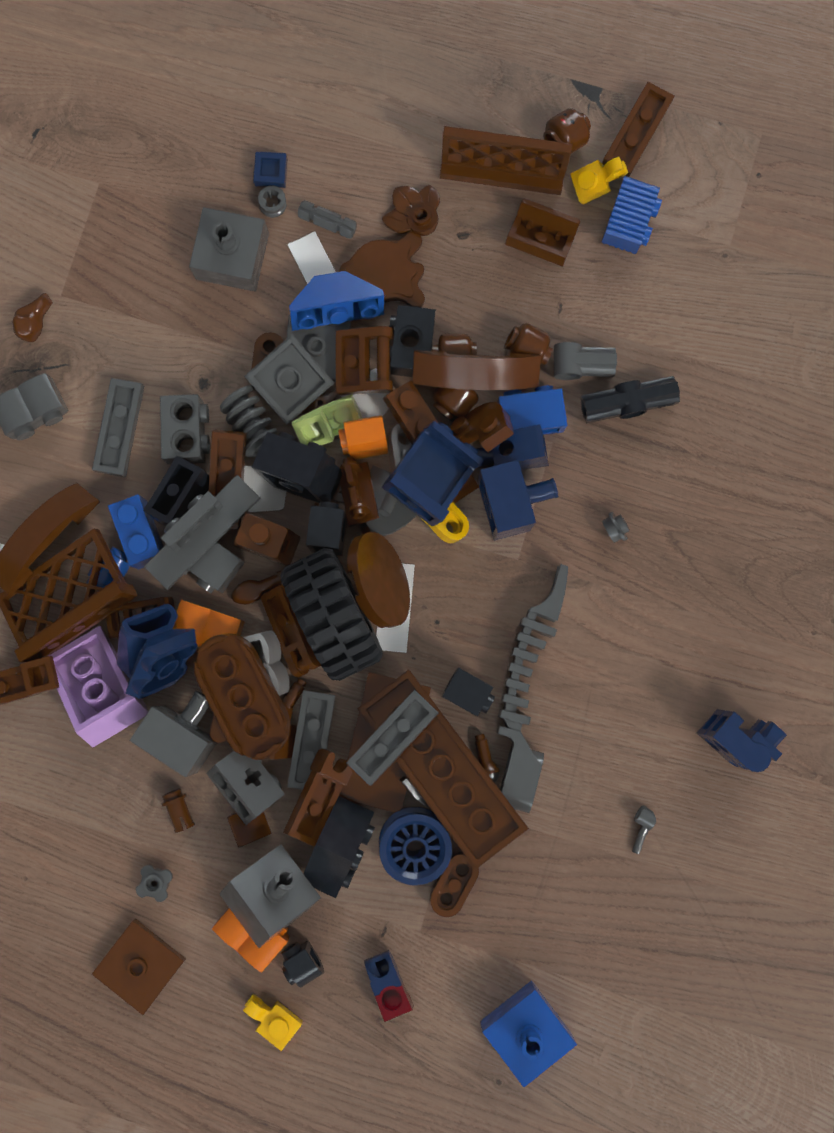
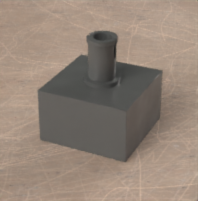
M203 207L189 265L195 279L256 292L269 237L265 219Z
M195 691L181 715L167 706H152L129 741L185 778L198 773L217 742L211 739L210 734L197 726L209 708L204 694Z
M282 845L276 847L230 880L219 893L258 948L284 930L321 899L320 895Z

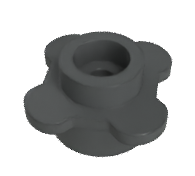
M610 512V517L602 521L610 538L614 543L621 539L623 541L627 540L628 538L625 533L629 532L630 529L621 514L615 516L613 512Z
M152 865L144 866L141 869V883L136 887L137 895L141 898L145 896L153 897L157 902L164 901L168 897L166 890L173 879L171 871L168 869H154ZM155 880L157 886H152L151 882Z

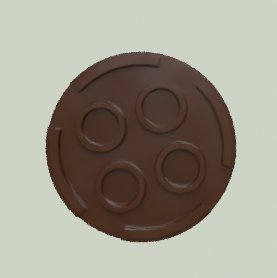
M367 532L355 537L348 549L347 572L353 573L355 585L359 593L354 597L360 609L373 624L380 628H392L403 624L410 610V590L403 564L397 552L389 541L379 533Z

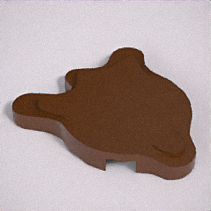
M413 231L396 241L375 240L364 244L339 269V272L346 271L382 289L384 292V303L401 301L411 307L420 308L424 305L425 297L418 287V283L424 274V266L420 263H413L410 260L421 248L422 237Z

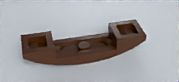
M414 350L412 383L464 390L534 388L539 385L541 355L509 353V356L447 354L446 351Z
M75 483L58 492L37 508L18 527L0 551V588L12 596L33 574L28 567L71 521L79 525L100 501L78 483Z
M53 656L22 663L20 666L0 671V705L60 688Z

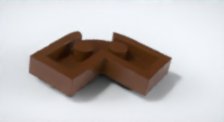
M497 402L484 403L470 411L466 416L456 418L451 426H449L453 431V436L462 443L471 444L479 439L480 444L487 452L514 434L509 414Z

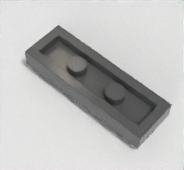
M111 378L92 467L94 472L126 477L145 387L142 383Z
M303 690L287 787L303 790L312 771L310 766L317 751L321 748L327 750L336 695Z
M414 690L346 763L369 786H372L432 722L439 712Z

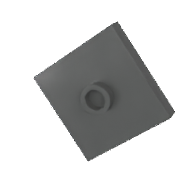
M289 315L286 339L293 334L331 380L336 382V331L351 329V321L292 331Z
M293 334L244 376L286 425L334 384Z

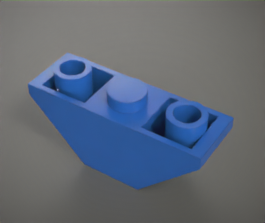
M346 271L314 276L289 305L292 331L384 315V292L382 289Z

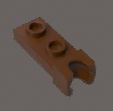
M323 748L319 749L310 766L312 771L283 833L314 847L343 785H347L353 769L346 763L347 760L338 759L333 767L335 753Z

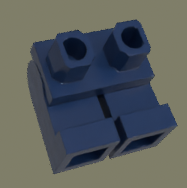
M717 709L697 731V734L730 764L752 772L764 771L770 765L771 760H778L782 753L776 747L787 736L772 721L766 723L758 719L750 729L739 728L744 720L734 711Z

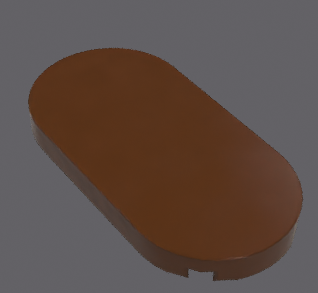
M221 634L209 638L200 646L197 652L199 654L194 664V673L227 742L235 752L242 756L245 755L255 760L271 757L284 747L289 738L290 718L257 651L248 640L236 634Z

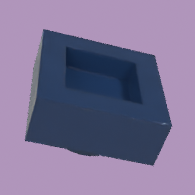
M256 152L254 185L259 187L277 186L279 188H286L287 154Z

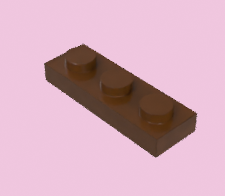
M647 82L606 153L602 164L605 165L608 161L620 157L621 162H625L628 174L625 176L630 177L675 96Z
M217 429L212 431L209 492L214 497L237 475L244 481L247 433ZM241 518L231 527L232 529L240 528Z

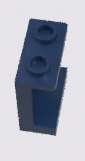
M432 421L423 428L382 485V488L429 525L435 526L443 522L449 513L447 508L473 471L480 467L484 460L478 456V451L472 445L462 443L453 436V431L447 425Z

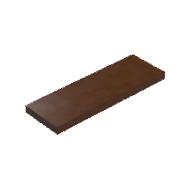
M408 669L357 709L374 732L414 690L439 712L395 761L474 868L477 869L529 828Z

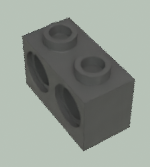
M198 394L160 396L161 459L168 465L172 464L176 456L192 464L205 463V454L210 453L209 435H205L204 423H209L208 404H204V401ZM183 409H193L192 416L188 420H179V413ZM188 438L193 439V447L187 452H181L179 449L181 442Z

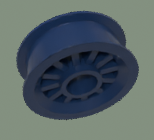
M422 807L404 808L392 814L380 831V859L386 872L395 880L407 885L427 884L437 879L448 867L452 855L451 839L448 831L433 811ZM417 824L422 825L420 830L417 829ZM408 825H412L411 830L408 829ZM401 829L404 835L399 833L398 831ZM414 840L421 841L424 844L417 851L409 850L407 845ZM410 862L413 863V867L408 866Z

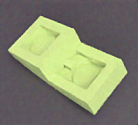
M350 394L292 421V426L300 443L308 445L309 442L324 445L333 442L334 436L339 435L338 430L344 429L343 422L363 419L353 394Z

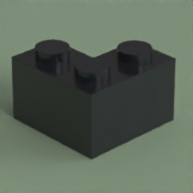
M341 796L338 797L304 871L305 877L314 889L334 898L337 897L341 886L348 889L364 854V851L359 849L360 844L367 845L375 829L374 826L369 825L374 815L373 811Z

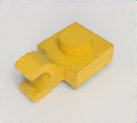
M616 157L608 161L604 167L599 160H596L570 173L579 202L584 205L611 192L609 182L627 175L628 170L625 162H621L620 157Z
M252 994L243 1009L248 1016L260 1021L255 1031L280 1051L284 1049L303 1022V1020L278 1000L270 1008L255 994Z

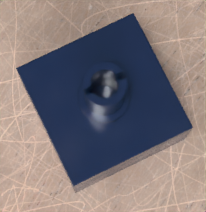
M519 460L481 469L477 480L494 541L531 531L536 524L531 504L559 497L554 478L526 486Z

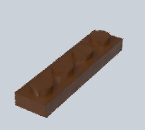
M411 380L382 398L411 444H413L425 426L432 421L438 423ZM470 475L452 501L454 504L479 488L472 475Z

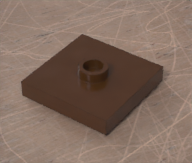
M134 919L92 975L144 1015L186 958L137 919Z

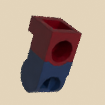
M387 950L364 960L371 982L370 985L384 1022L412 1011L414 1004L405 988L391 952Z

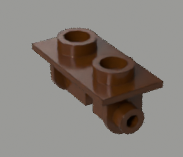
M353 457L344 458L342 460L343 464L340 466V470L343 473L340 485L348 526L351 527L379 518L368 462L359 464Z

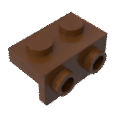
M524 198L520 203L517 216L508 233L505 245L563 267L578 230L580 219Z

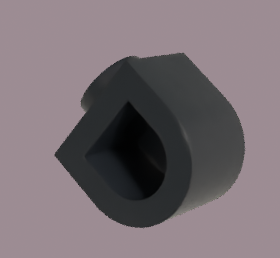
M309 940L301 945L295 942L281 952L284 958L282 970L291 985L296 983L298 987L302 988L324 974L322 962Z

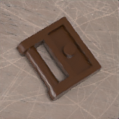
M376 326L336 331V394L342 396L390 393L393 391V381H390V339L393 338L392 327ZM376 339L377 380L370 381V340Z

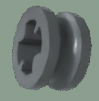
M267 186L260 191L258 203L261 212L265 216L275 218L285 212L287 204L282 189L277 186ZM272 196H276L279 204L277 206L273 204V207H268L266 199L270 197L272 200Z

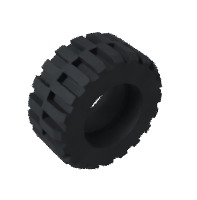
M323 548L283 569L280 574L281 581L291 608L314 655L331 680L341 681L381 660L383 651L369 619L360 609L354 597L357 593L332 549Z

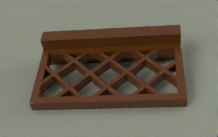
M444 126L440 179L561 195L573 144Z
M93 528L33 570V574L12 596L8 595L5 591L0 593V608L19 648L14 650L19 662H29L47 657L138 595L133 585L126 583L100 530ZM94 541L97 547L94 562L83 559L86 546ZM66 559L74 560L69 579L58 576L61 563ZM82 563L93 565L88 584L77 581ZM101 567L108 569L114 580L104 588L96 586ZM42 576L49 578L44 596L34 593L36 582ZM57 580L68 582L63 601L52 598ZM76 585L87 587L84 601L79 605L72 603ZM18 593L23 594L20 612H15L9 599ZM32 597L43 600L38 618L28 615ZM51 602L62 605L59 618L54 622L47 620ZM27 619L37 622L34 635L29 639L26 638L23 632Z

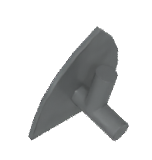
M373 465L370 474L379 518L366 522V525L370 532L386 536L405 527L417 514L382 488L391 472Z

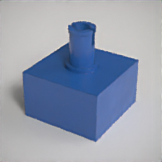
M532 980L480 1021L483 1034L523 1087H526L577 1046L570 1030Z

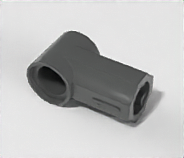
M563 342L554 345L555 379L576 380L582 376L614 377L616 374V348L582 347L581 344L575 342Z

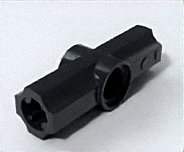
M674 376L640 383V380L627 381L614 386L610 390L582 395L580 398L581 410L586 424L620 417V419L633 418L645 414L647 410L678 404L680 402V390Z

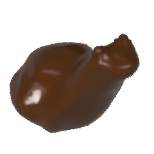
M41 294L33 302L19 308L15 312L12 321L15 335L21 340L35 342L40 336L43 329L44 315L53 304L48 294Z

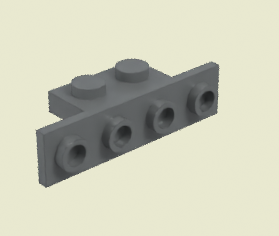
M238 475L215 497L209 491L204 496L202 494L196 496L189 503V510L180 519L178 517L173 519L165 527V534L161 539L166 545L144 567L169 590L261 498Z

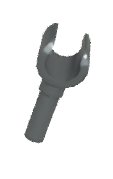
M641 806L634 817V821L641 825L632 850L636 854H640L648 831L656 824L654 812L645 806Z

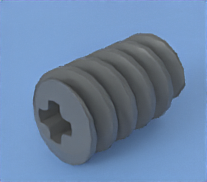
M247 385L231 393L220 405V410L223 414H227L226 421L229 425H233L232 431L247 433L245 456L253 458L257 456L267 432L277 434L278 431L276 428L266 429L272 420L269 417L260 418L266 409L263 406L254 408V405L259 402L260 398L259 396L248 397L254 390V387Z

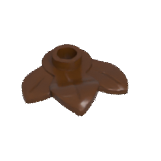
M431 185L425 186L420 192L410 186L395 188L392 195L395 209L382 217L383 223L397 233H404L410 230L421 236L433 233L439 221L436 210L440 204V197L437 190Z

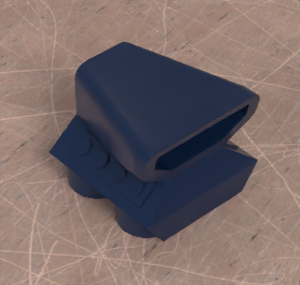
M164 604L122 621L119 630L116 663L129 678L125 694L138 699L145 698L176 684L186 673L188 666L185 663L198 648L195 629H172L178 614L170 604Z

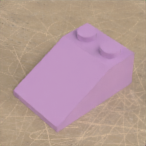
M101 626L49 655L53 656L60 687L57 688L75 732L92 748L142 719L149 712L143 699L125 694L129 678L117 665V652Z

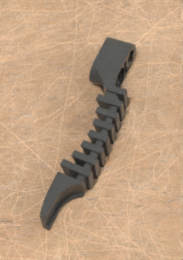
M563 564L557 567L552 589L548 597L541 604L528 609L526 617L521 618L519 626L522 627V630L516 634L514 640L518 642L517 647L512 648L510 655L514 657L513 663H509L507 668L510 676L505 678L503 685L507 687L506 694L503 693L501 701L504 702L503 710L500 709L498 717L503 719L507 727L498 725L496 733L507 736L512 741L500 791L515 810L526 813L530 812L544 761V753L531 750L521 733L522 724L529 725L531 717L517 714L516 710L517 706L528 708L529 700L516 697V692L519 690L528 693L530 687L529 684L519 681L520 675L531 677L533 669L522 666L523 660L534 664L539 656L526 651L527 645L542 650L545 649L547 643L530 636L531 631L549 638L556 635L557 629L535 621V618L538 616L552 622L558 621L568 577V566Z

